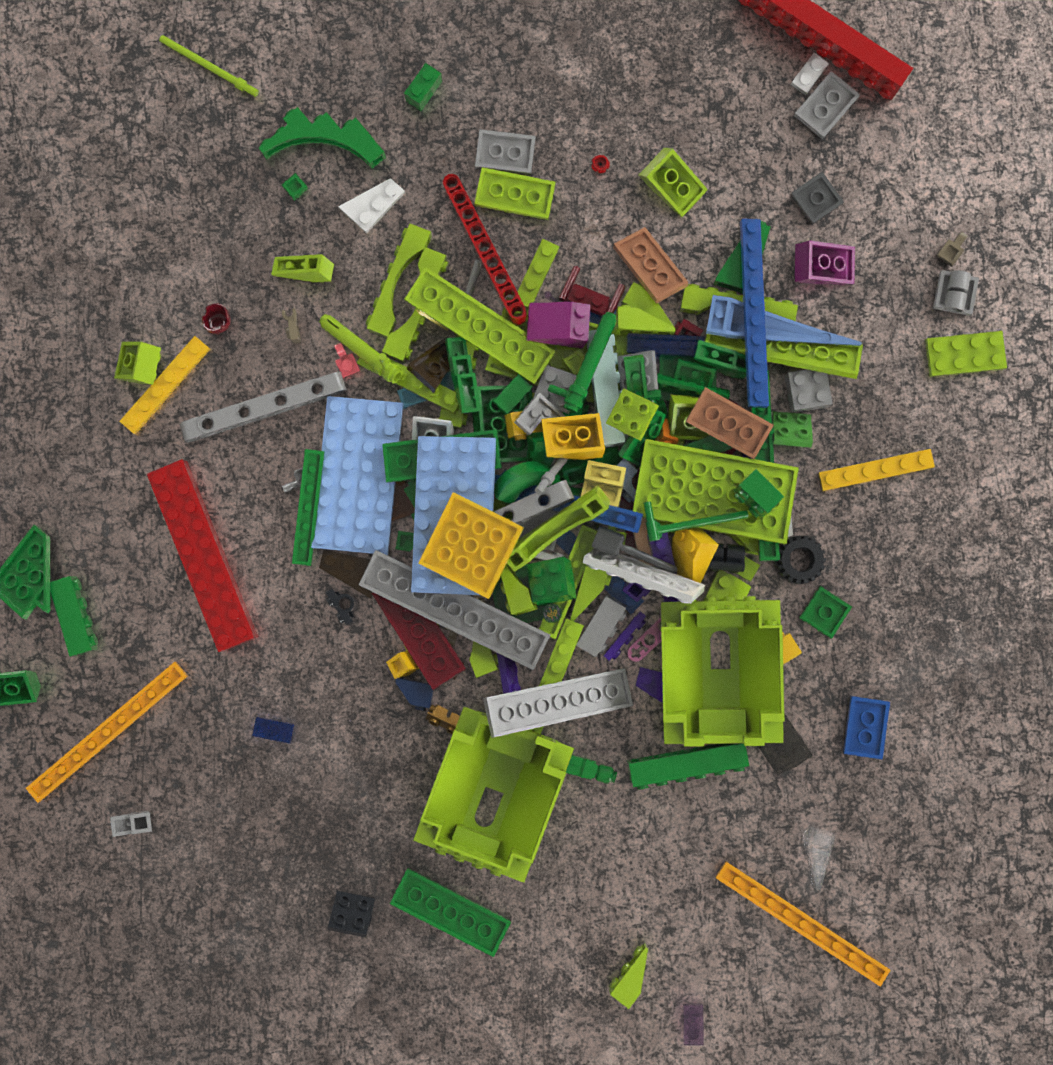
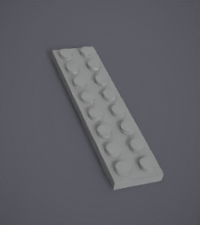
M625 668L483 698L491 738L633 706Z

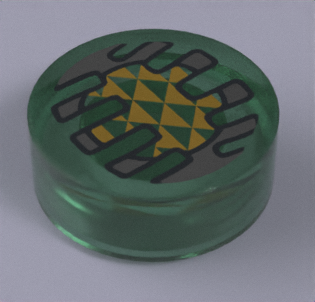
M548 604L544 607L542 615L547 622L555 623L560 620L562 611L558 605Z

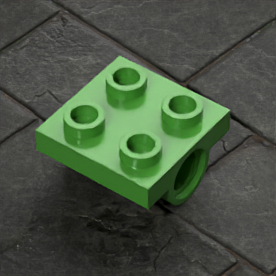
M773 411L772 424L775 431L773 433V444L812 447L811 414Z

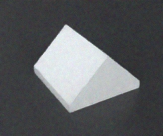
M413 416L412 440L418 439V436L440 437L454 435L455 430L452 421Z

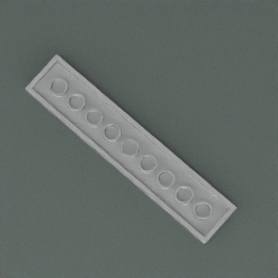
M375 550L359 583L360 586L534 670L550 634L470 595L411 592L412 567Z

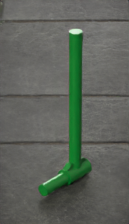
M651 501L643 503L649 542L660 540L662 533L748 518V511L745 510L660 526V523L654 520Z

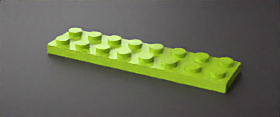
M424 267L404 299L515 373L520 374L532 384L536 383L555 353L554 350L543 343L527 341V333L427 267Z
M707 334L705 342L746 355L745 339L725 338L724 336ZM766 340L768 362L857 379L863 345L853 346Z

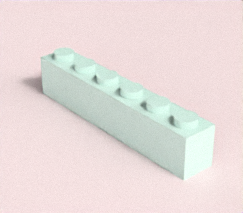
M596 330L589 331L587 350ZM611 334L591 380L595 412L600 414L605 447L622 446L625 440L628 439V435L606 424L622 392L618 390L617 384L620 383V374L615 369L618 359L617 353H613V346H615L614 334Z

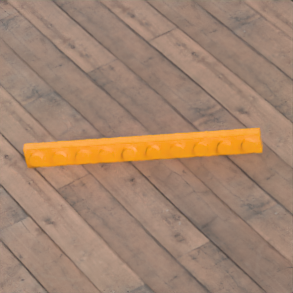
M173 662L27 786L26 790L37 803L41 802L188 677L186 672L177 662Z
M727 861L724 862L715 876L716 879L881 987L891 971L888 967Z

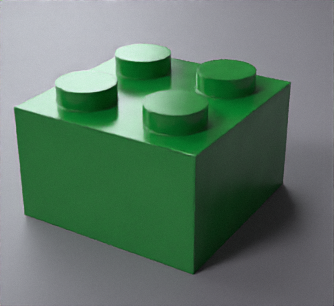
M757 469L749 474L732 491L735 494L736 500L741 504L745 503L749 507L748 511L754 517H759L760 519L767 515L784 498Z
M558 557L527 564L531 600L533 603L543 606L576 599L571 560L565 557Z

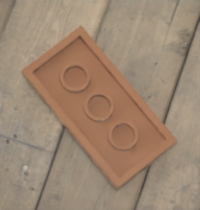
M645 227L614 243L613 249L656 304L688 286L689 282Z
M706 387L703 389L686 420L687 423L755 459L774 426Z

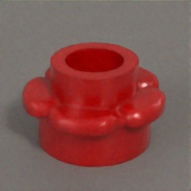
M597 155L592 159L591 167L595 172L605 173L606 169L610 166V162L604 155Z

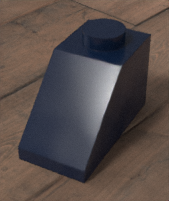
M403 678L395 680V683L410 705L415 706L414 709L426 711V708H431L434 691L429 683Z

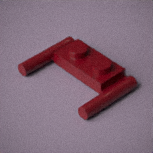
M573 266L558 299L562 302L589 304L590 312L603 316L606 312L614 314L626 286L619 284L611 300L606 295L574 284L580 268Z

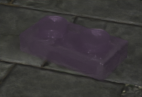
M702 1003L683 1004L684 1046L704 1045Z

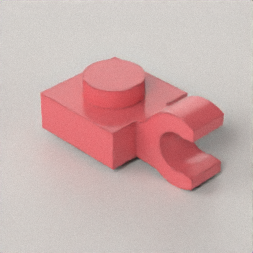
M342 343L334 345L340 357L335 362L342 373L343 379L360 372L353 353L347 355Z

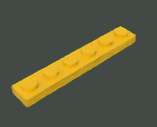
M194 336L119 422L136 435L209 352L210 348Z
M931 449L819 472L818 477L821 491H827L931 469L935 465Z

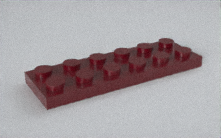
M374 592L371 593L433 691L466 670L437 623Z

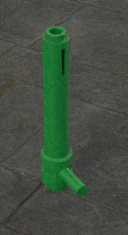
M611 312L603 314L575 381L570 385L569 390L552 384L548 387L549 392L565 397L563 407L571 412L578 413V410H581L583 406L582 401L587 397L588 387L616 325L617 316Z

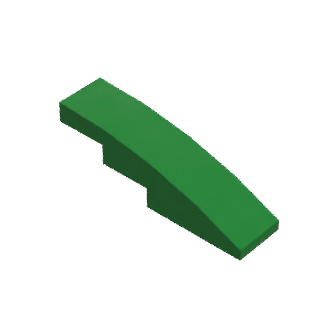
M462 337L447 338L445 343L461 414L479 412L481 408L476 374L472 370L470 354L468 355L466 340Z

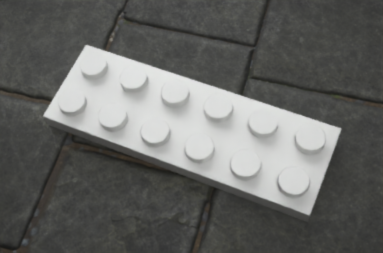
M594 549L586 554L583 559V563L589 565L592 569L606 571L610 576L622 577L626 582L638 583L648 590L654 589L659 591L661 595L675 597L682 603H692L705 589L704 584L620 553L617 556H612Z

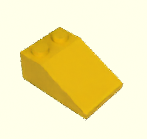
M599 413L541 419L547 457L580 460L603 457L605 445Z
M689 528L678 530L672 539V554L675 566L678 568L677 575L699 583L702 582L719 545L703 529Z

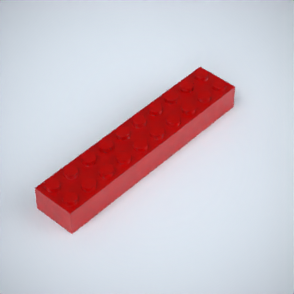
M738 0L742 5L752 8L757 15L769 19L772 25L784 29L789 36L799 39L804 46L816 50L817 54L821 57L831 60L836 67L848 71L851 77L860 79L865 86L878 91L883 98L892 100L914 69L811 0Z
M181 459L147 473L217 651L224 652L258 638L188 462Z

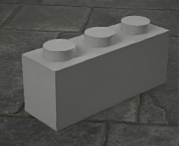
M606 594L576 646L597 657L598 653L603 654L608 645L605 643L608 637L612 638L618 629L615 627L617 622H622L628 613L625 611L627 605Z

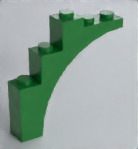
M298 107L289 110L285 114L283 120L286 126L278 128L275 135L270 139L267 138L262 141L258 148L264 158L268 159L277 152L295 145L305 143L329 144L350 151L362 159L371 169L386 158L383 149L356 117L353 120L346 121L343 128L340 129L327 112L323 115H318L314 122L311 123Z

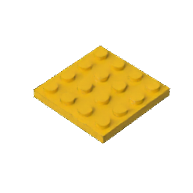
M453 492L420 558L419 564L489 599L524 527Z

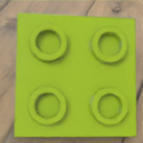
M623 388L606 424L641 441L659 405Z

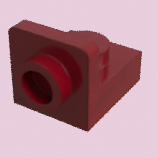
M684 318L682 323H676L675 334L672 338L676 340L680 332L683 331L687 338L698 340L704 330Z

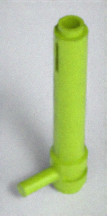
M325 314L320 318L319 323L324 330L373 367L378 375H383L387 382L396 383L403 375L400 366L392 363V360L386 354L378 353L331 315Z

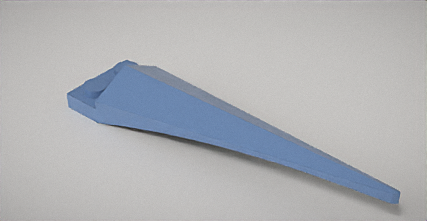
M713 295L706 334L724 336L725 338L745 339L743 302L729 297ZM765 311L766 340L853 346H860L862 344L860 341L823 331Z

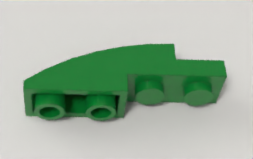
M618 446L605 448L602 458L578 459L565 463L557 473L560 476L559 479L561 481L567 480L569 487L583 483L588 460L617 466L622 461L621 456L618 455Z

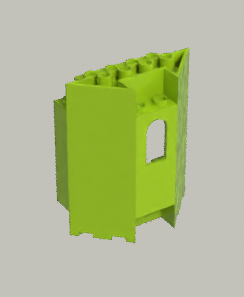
M744 596V600H736V597H724V600L716 601V597H704V601L695 599L692 603H682L680 601L661 602L664 744H684V747L704 746V744L744 743V746H765V743H784L783 634L780 600H756V596ZM716 631H724L729 636L730 669H711L710 639Z
M463 707L413 841L434 848L435 852L440 855L450 854L456 861L462 863L464 861L471 862V866L482 870L483 867L489 869L490 873L495 876L501 877L502 874L524 883L531 863L533 864L566 776V769L574 748L531 730L491 738L487 714ZM485 787L504 794L492 824L483 827L477 824L475 814Z

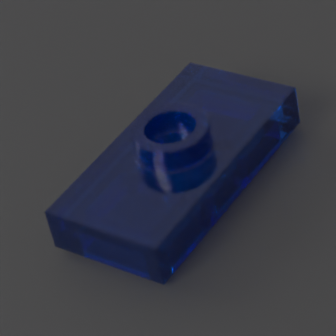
M257 716L252 736L291 744L295 724Z

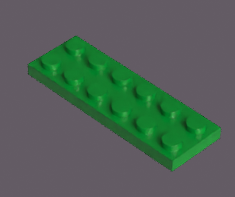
M497 429L440 436L496 438L495 470L502 469ZM418 439L382 444L386 482L416 479Z
M407 868L390 902L392 906L492 957L495 956L511 924L510 919L410 868Z

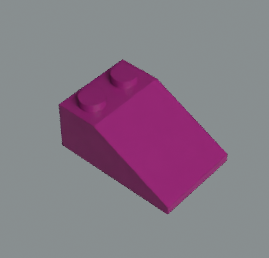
M811 240L795 244V282L854 285L855 246Z
M577 302L529 303L526 340L582 349L588 342L590 305Z

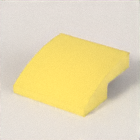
M588 460L581 497L596 486H599L610 500L609 505L619 507L626 468Z

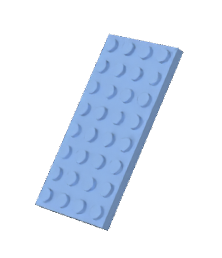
M327 396L322 441L324 459L315 537L311 548L374 554L375 550L386 555L389 554L396 482H386L382 444L400 442L404 403Z
M418 436L411 592L479 595L420 565L419 561L453 492L493 511L496 438Z

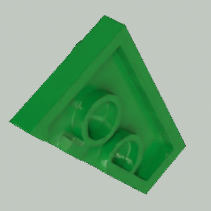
M657 409L642 440L640 441L629 436L618 455L640 466L645 439L655 441V438L660 434L666 414Z

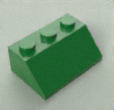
M24 670L0 673V706L37 702L41 685L36 672Z

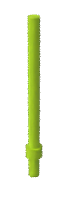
M161 35L159 42L234 84L235 88L240 91H246L254 97L258 95L259 90L247 84L246 80L233 76L168 37Z

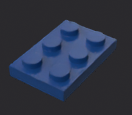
M850 696L843 754L883 760L890 708L889 701Z

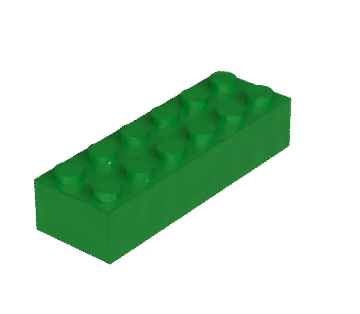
M744 743L712 744L626 760L630 783L632 787H637V790L649 788L648 785L656 784V786L667 785V781L675 780L676 783L685 782L688 777L702 779L706 778V774L714 773V776L726 774V770L740 772L749 766Z

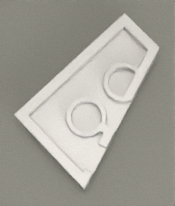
M390 178L338 207L367 234L405 194V191Z

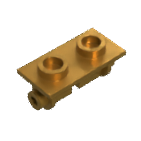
M432 704L427 713L426 720H429L428 722L433 726L445 728L448 733L453 735L460 716L452 712L448 718L446 715L449 710L437 704L436 706Z

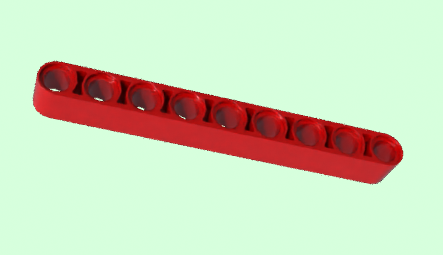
M448 174L443 179L446 195L509 319L515 325H522L527 320L525 306L459 177L455 174ZM450 184H456L453 188L448 187ZM460 199L464 200L463 203H456ZM467 215H472L471 219H464ZM475 231L481 232L479 235H472ZM483 247L489 248L487 251H481ZM491 263H497L496 267H488ZM499 279H505V280H506V281H505L504 283H502V284L496 283ZM507 295L514 296L512 300L505 299ZM516 311L522 312L521 316H513Z

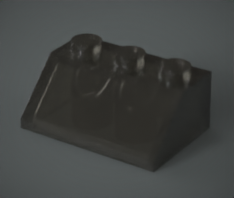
M785 713V722H783L784 743H765V746H758L777 775L797 767L813 756Z

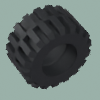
M805 535L788 538L787 544L779 546L780 560L774 562V566H777L778 569L776 570L777 573L781 574V578L788 580L789 583L805 584L816 580L815 578L819 577L822 574L821 571L825 569L824 562H826V558L823 555L825 551L820 548L822 545L816 543L814 538H808ZM795 549H803L809 555L810 563L804 571H797L791 566L790 555Z

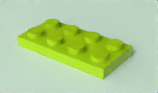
M482 167L474 206L549 220L556 182Z
M1003 331L935 337L925 340L930 377L1003 370L1007 368Z

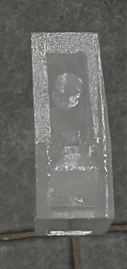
M810 825L809 829H806L804 832L803 840L805 841L812 887L820 891L836 834L832 831Z

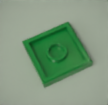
M818 586L798 618L832 639L852 606L823 587Z

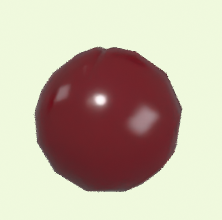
M219 303L206 306V313L201 317L204 329L211 334H221L226 331L231 324L229 311Z

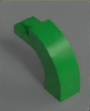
M538 461L517 464L505 471L494 484V495L498 500L512 504L526 488L538 485L541 482V477L545 472H549L550 469L546 463ZM556 474L555 480L550 486L561 482L558 474Z

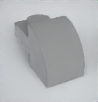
M150 811L132 812L130 814L110 817L112 837L152 831Z

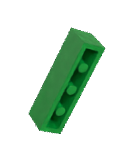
M68 576L50 582V592L69 657L97 650L96 645H98L97 637L91 629L93 626L92 619L86 612L87 602L81 595L82 585L76 576Z

